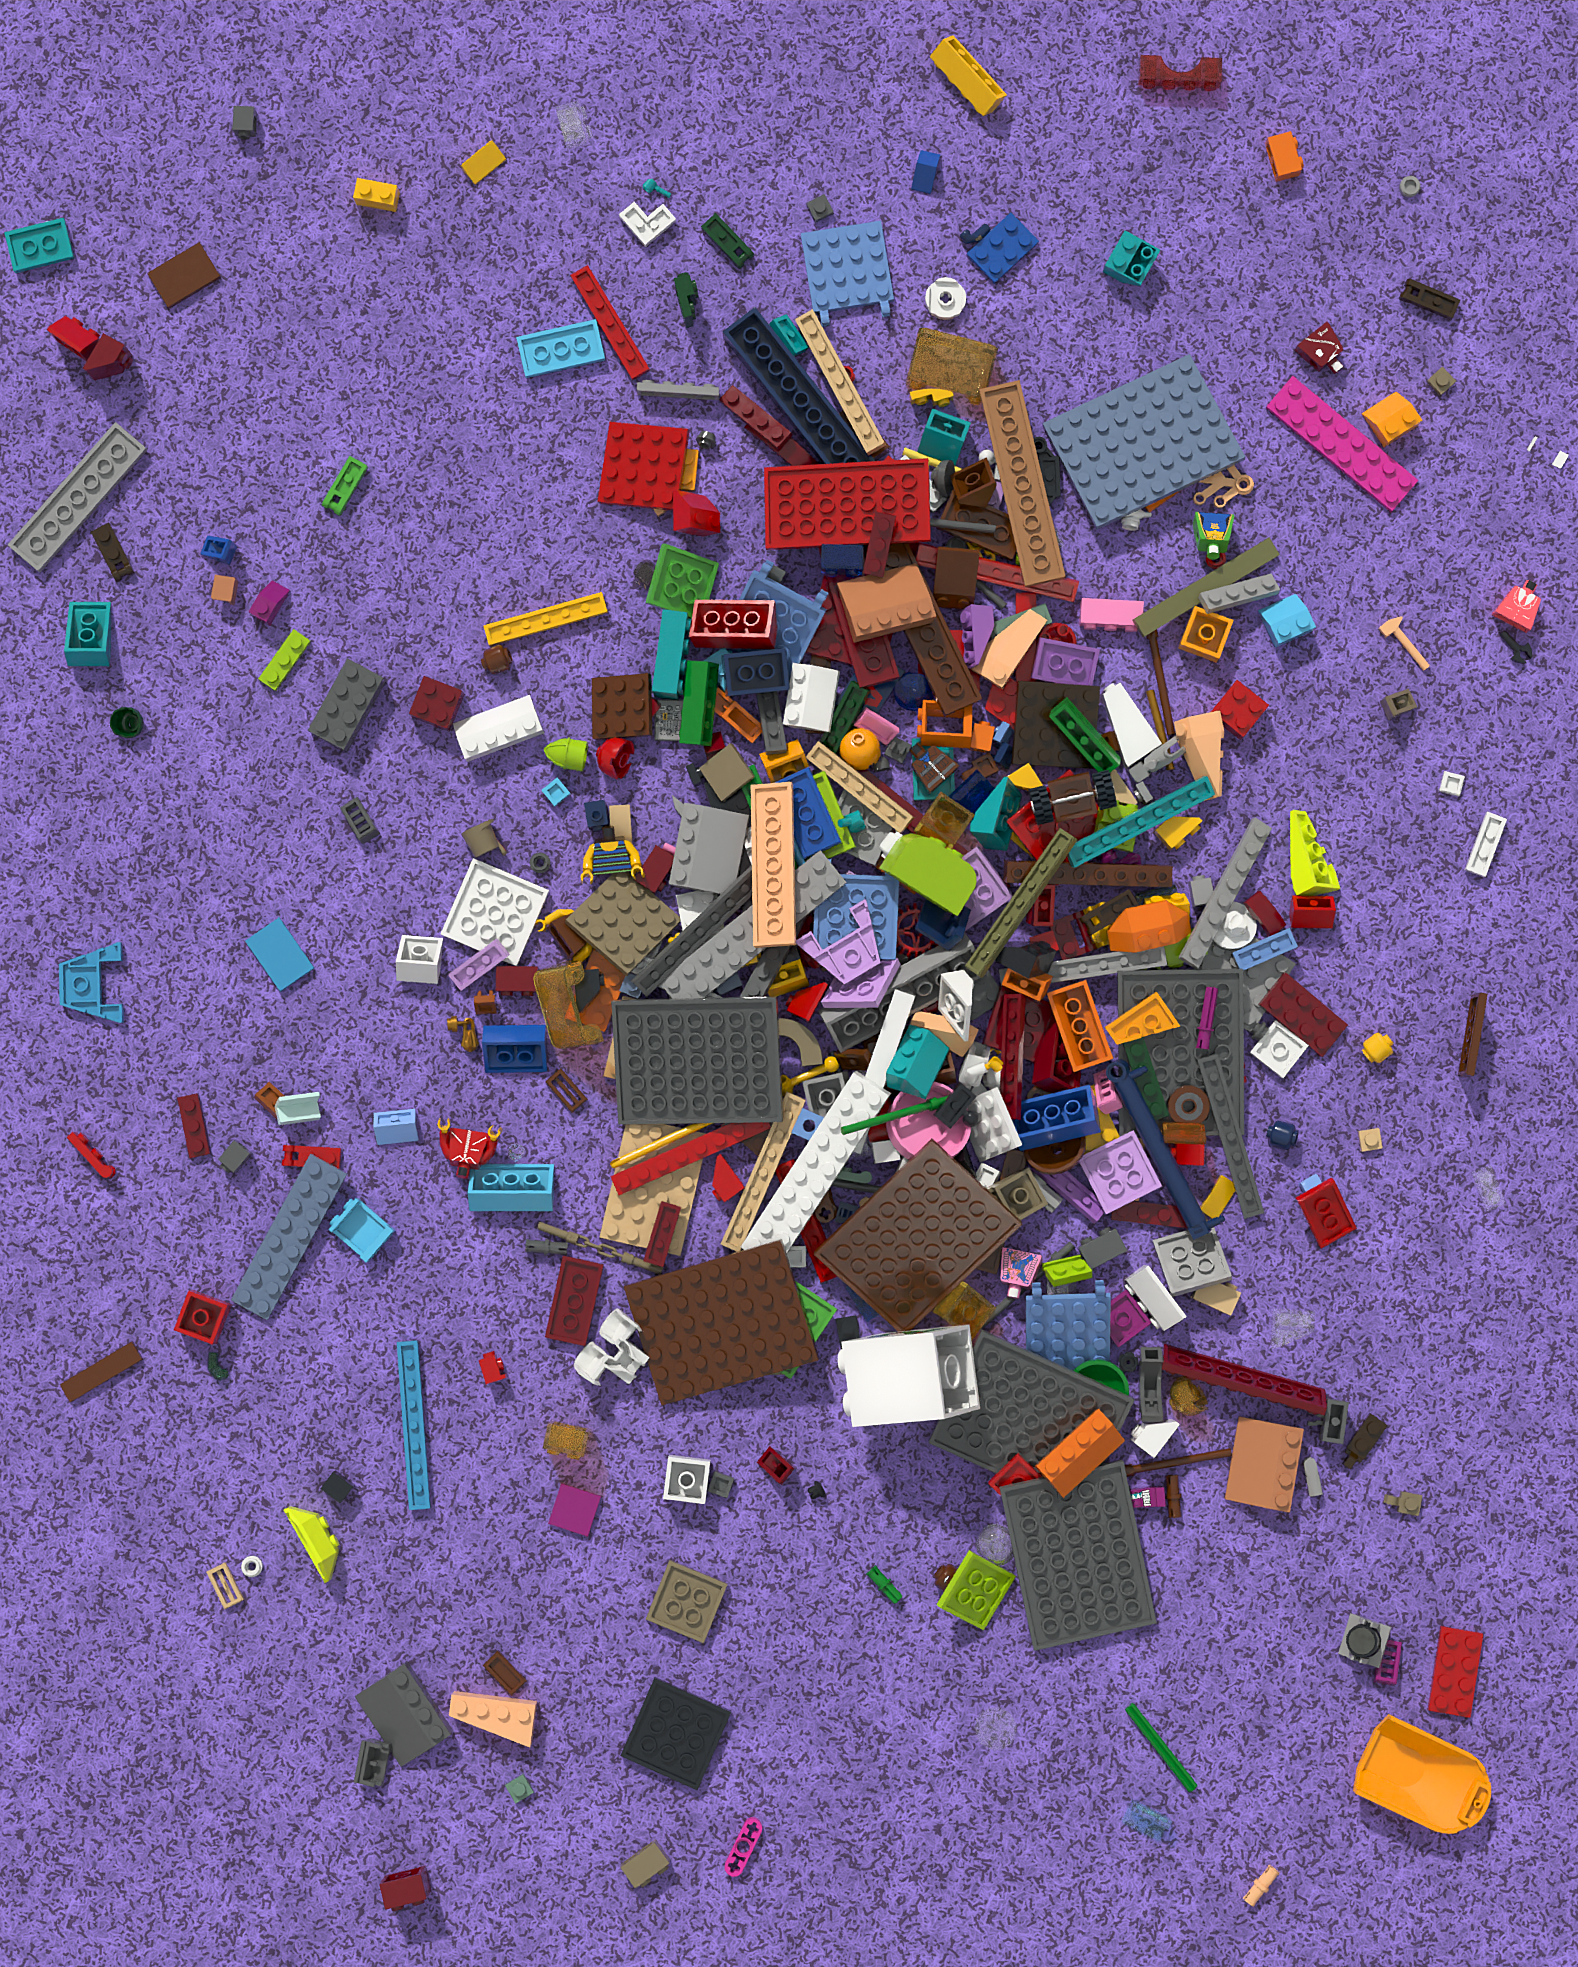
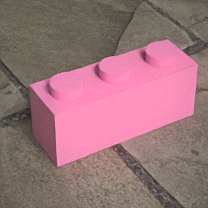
M1082 598L1080 601L1079 626H1084L1085 630H1096V627H1104L1105 631H1117V628H1125V632H1137V627L1132 620L1143 614L1144 601Z

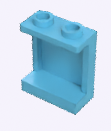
M359 1198L350 1199L344 1205L343 1209L345 1211L341 1216L337 1214L329 1223L331 1225L329 1231L337 1235L358 1253L362 1260L369 1262L396 1230Z

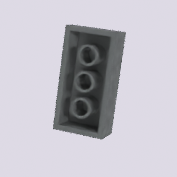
M347 658L308 731L312 735L347 753L383 689L386 680L382 676Z

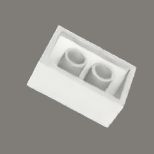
M793 663L783 724L796 729L830 732L840 671L814 665Z
M1143 1265L1125 1279L1127 1283L1125 1288L1132 1296L1135 1294L1140 1301L1137 1304L1144 1313L1146 1311L1152 1316L1150 1321L1156 1329L1161 1328L1165 1331L1187 1317L1148 1265Z

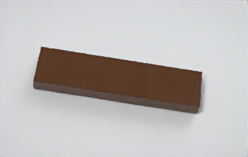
M132 1341L59 1385L69 1402H72L140 1362L143 1358Z

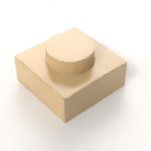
M1379 1128L1358 1131L1361 1152L1383 1148Z

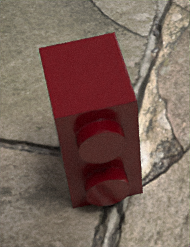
M655 845L641 867L645 877L643 878L641 872H638L634 881L655 895L657 891L662 892L667 884L665 879L668 874H671L674 856Z
M496 966V991L501 992V996H513V992H521V996H534V993H539V967Z

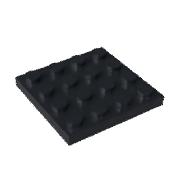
M654 1677L620 1756L698 1790L729 1719L731 1710Z

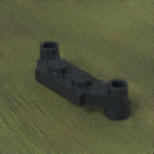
M1038 436L1033 439L1035 446H1041V449H1036L1050 506L1056 498H1060L1059 456H1055L1047 448V441L1043 437Z

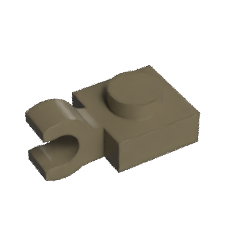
M1400 1491L1399 1497L1385 1494L1383 1502L1396 1505L1397 1512L1419 1516L1423 1495Z

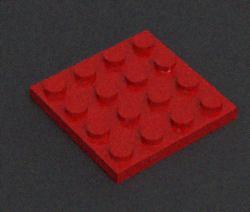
M609 422L597 502L610 505L673 510V490L681 491L690 430L686 428Z
M1067 770L1059 778L1072 776L1074 774L1071 770ZM1046 787L1047 792H1048V797H1049V799H1050L1051 796H1050L1049 787ZM1029 801L1005 822L1035 861H1037L1060 828L1075 837L1077 841L1093 834L1097 813L1057 823L1054 809L1051 807L1054 822L1037 825L1031 801ZM1067 856L1063 862H1069Z

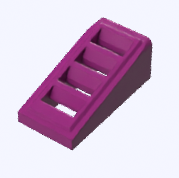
M1388 1640L1386 1646L1396 1648V1651L1385 1650L1384 1655L1394 1657V1661L1382 1659L1380 1668H1375L1373 1682L1395 1686L1397 1684L1402 1642ZM1382 1663L1393 1665V1668H1383ZM1381 1672L1391 1674V1678L1381 1676Z

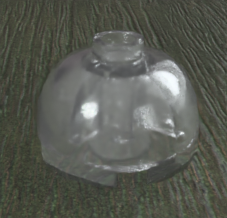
M999 1523L991 1524L979 1532L976 1539V1549L979 1556L998 1566L1005 1565L1013 1559L1011 1541L1006 1525Z

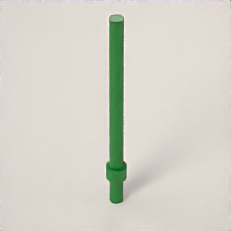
M948 1096L938 1099L936 1097L930 1098L921 1104L841 1127V1133L846 1135L923 1111L937 1110Z

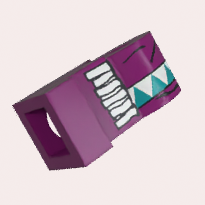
M1163 1486L1129 1489L1133 1508L1166 1506Z

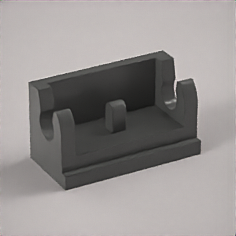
M371 1738L361 1741L353 1783L371 1787L384 1785L391 1743Z

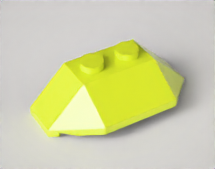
M289 1506L284 1509V1512L324 1583L332 1579L339 1553L337 1547L340 1545L334 1534L330 1535L327 1529L329 1524L324 1516L320 1517L318 1513Z

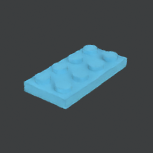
M596 319L516 337L526 378L605 361Z

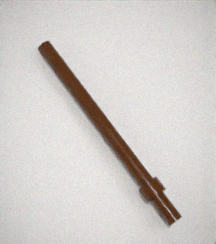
M1156 629L1146 635V639L1149 640L1168 736L1175 734L1158 647L1157 638L1159 636Z
M1230 1448L1138 1465L1126 1464L1124 1466L1126 1476L1131 1477L1136 1473L1231 1457L1232 1452Z

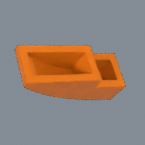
M717 687L714 713L745 739L753 743L762 733L761 723L736 701H733L730 697H725V693Z

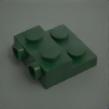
M685 272L673 279L686 328L694 326L693 320L696 319L694 305H696L695 299L699 298L695 280L691 281L689 273Z

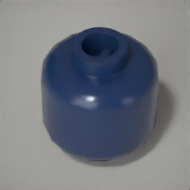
M1276 1121L1273 1126L1269 1125L1266 1137L1270 1138L1269 1142L1272 1147L1289 1150L1291 1146L1295 1147L1299 1131L1296 1130L1294 1124Z

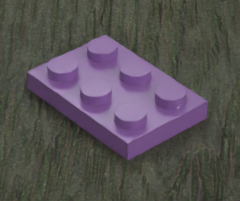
M1039 637L1031 678L1061 684L1093 685L1100 649Z

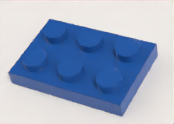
M1010 212L966 256L995 284L1039 243V240Z

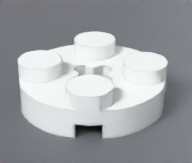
M939 278L926 291V307L929 313L938 319H953L959 316L965 307L966 292L955 279ZM944 294H948V298H951V301L943 303L940 298Z

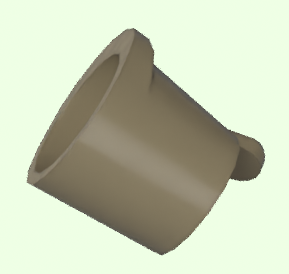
M494 819L485 821L461 833L475 858L496 848H499L502 856L507 854L504 847L497 840L491 826Z

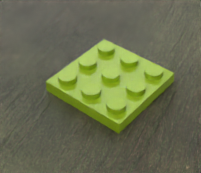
M969 1550L936 1605L984 1630L1016 1576Z

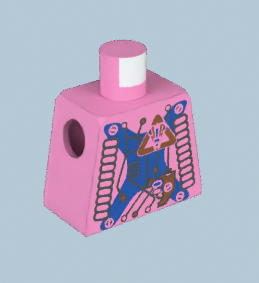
M1002 1248L1001 1282L1009 1285L1007 1297L1019 1299L1022 1288L1032 1289V1283L1035 1282L1043 1262L1041 1255Z

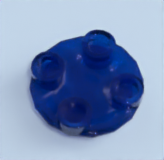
M906 672L898 680L894 688L896 702L900 707L909 711H918V708H922L923 700H933L934 694L923 674Z

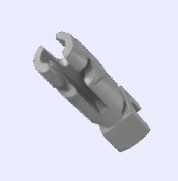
M1174 736L1145 757L1144 761L1141 760L1132 766L1128 771L1134 780L1139 783L1148 777L1151 772H1156L1186 752L1184 746L1172 754L1168 753V749L1176 744L1179 738Z

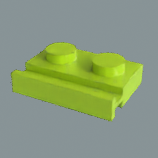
M1081 1255L1042 1263V1271L1045 1272V1276L1053 1287L1092 1278V1270L1085 1260L1081 1259Z

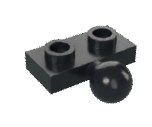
M959 1082L933 1115L950 1129L961 1116L966 1126L974 1127L979 1122V1116L975 1111H967L966 1109L977 1096Z

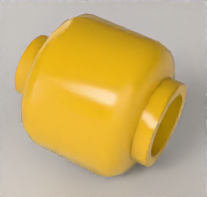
M1375 1033L1363 1042L1364 1048L1362 1051L1371 1063L1374 1061L1381 1063L1393 1054L1391 1046L1394 1043L1387 1034L1383 1036L1381 1033Z

